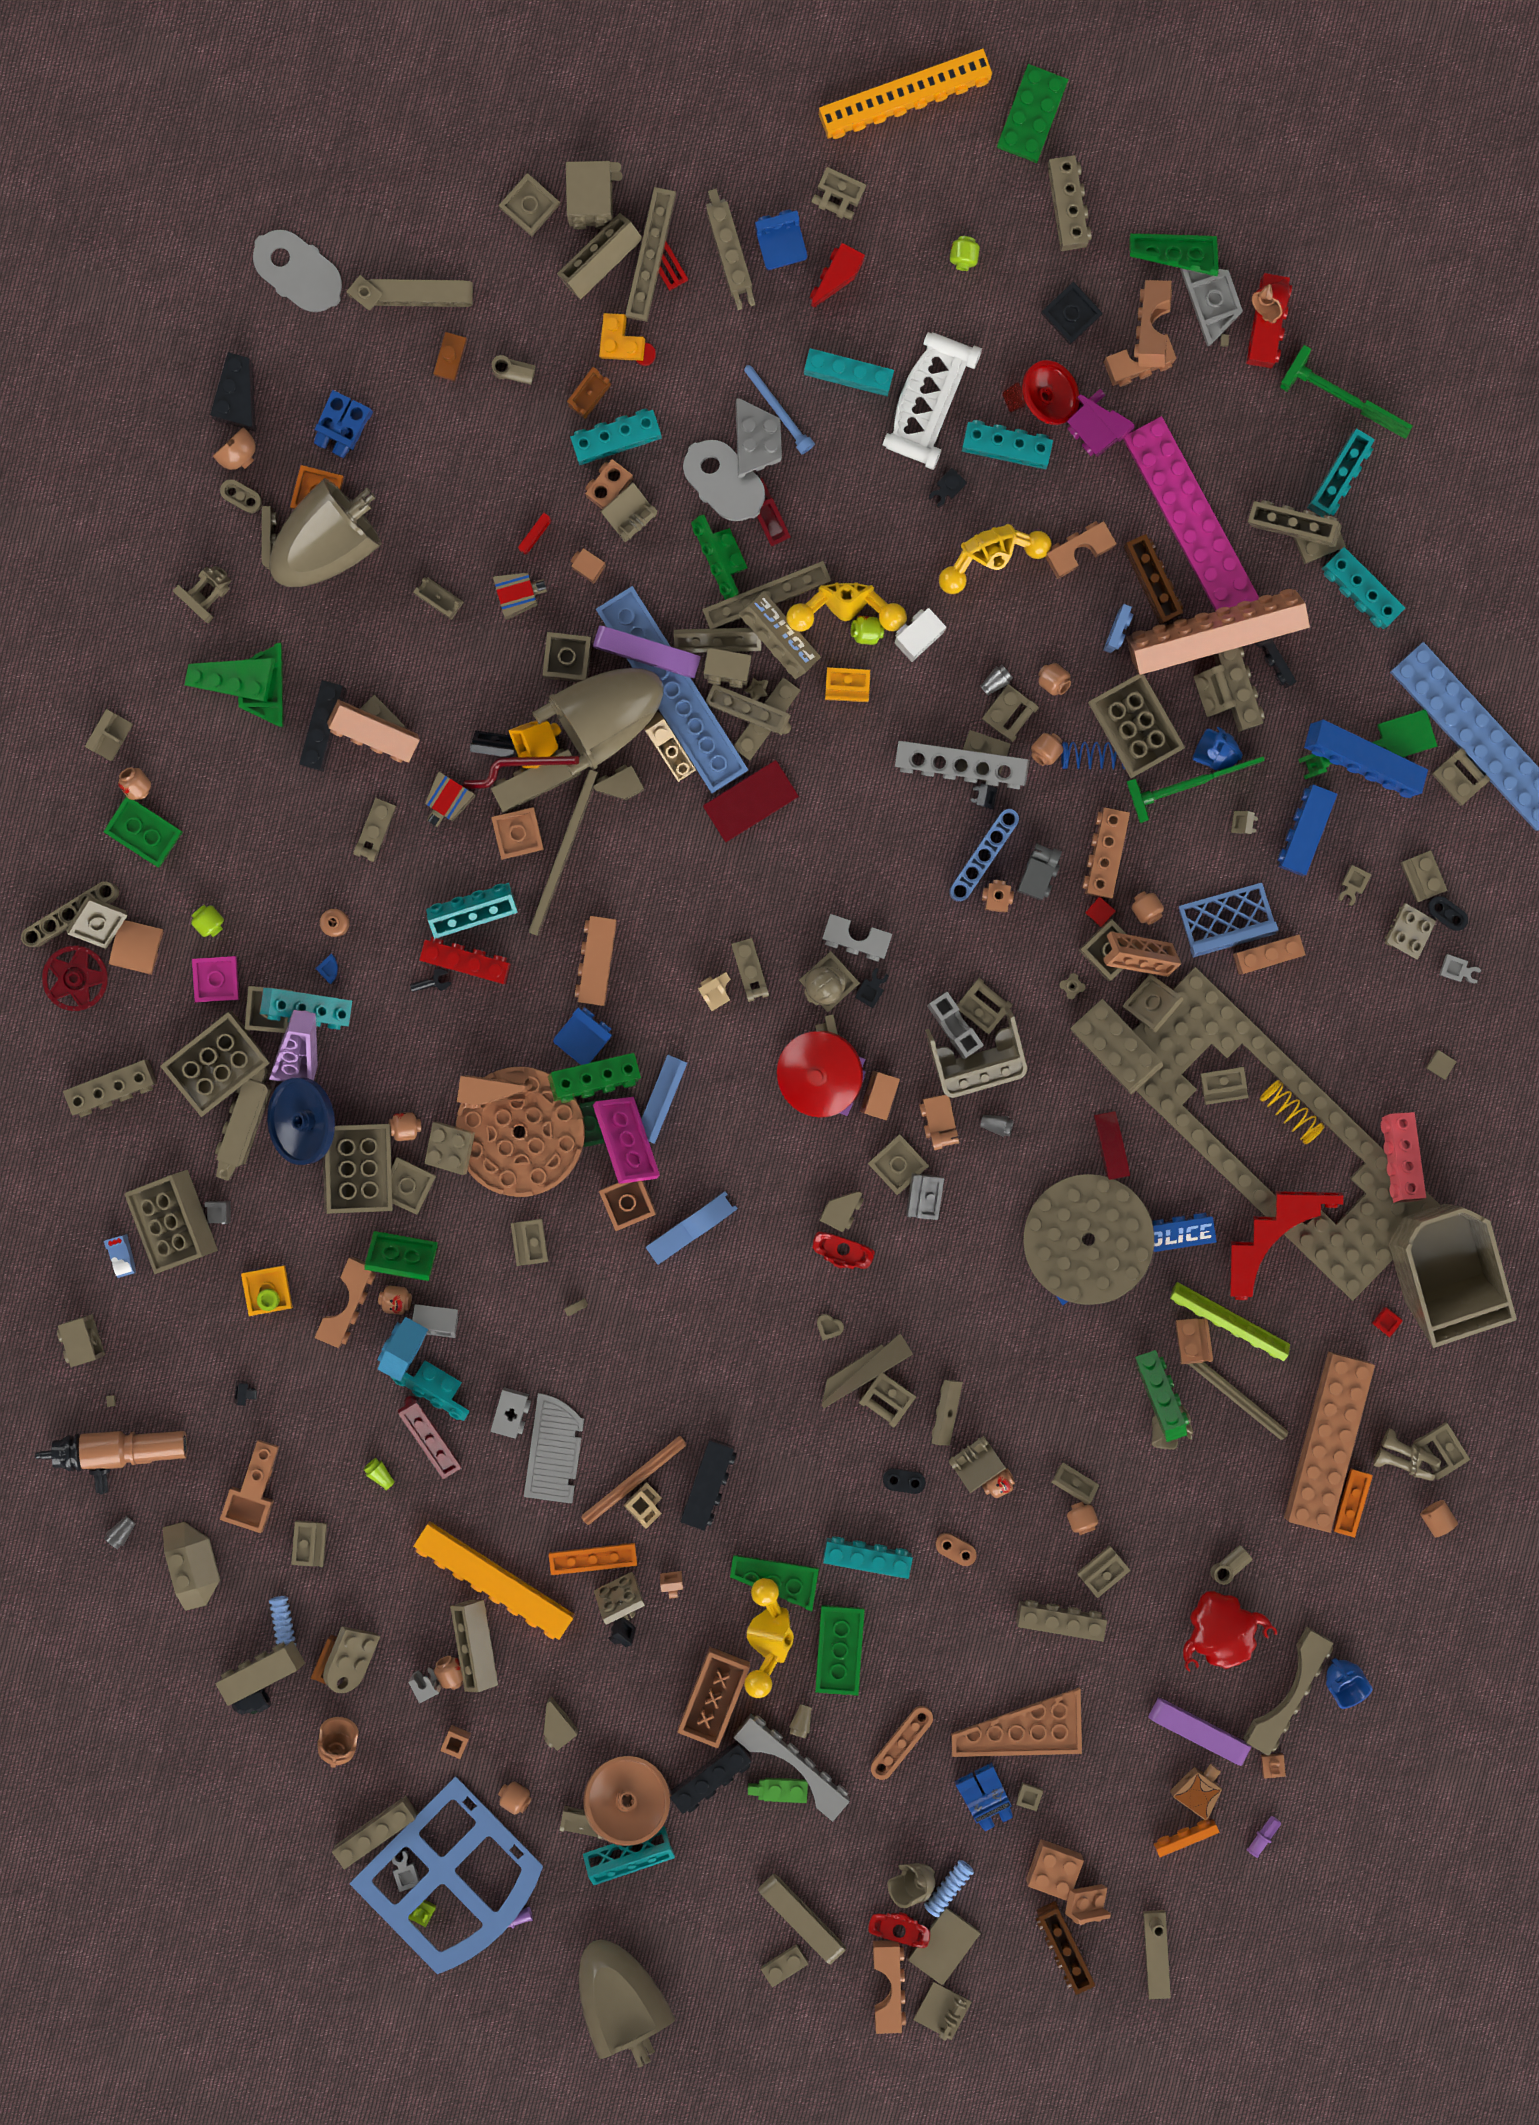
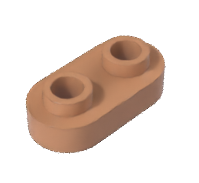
M942 1533L937 1537L936 1548L943 1556L962 1566H969L975 1562L976 1551L969 1543L950 1533ZM946 1541L951 1543V1546L947 1549L943 1547V1543ZM964 1552H968L970 1556L969 1558L964 1559L962 1558V1554Z

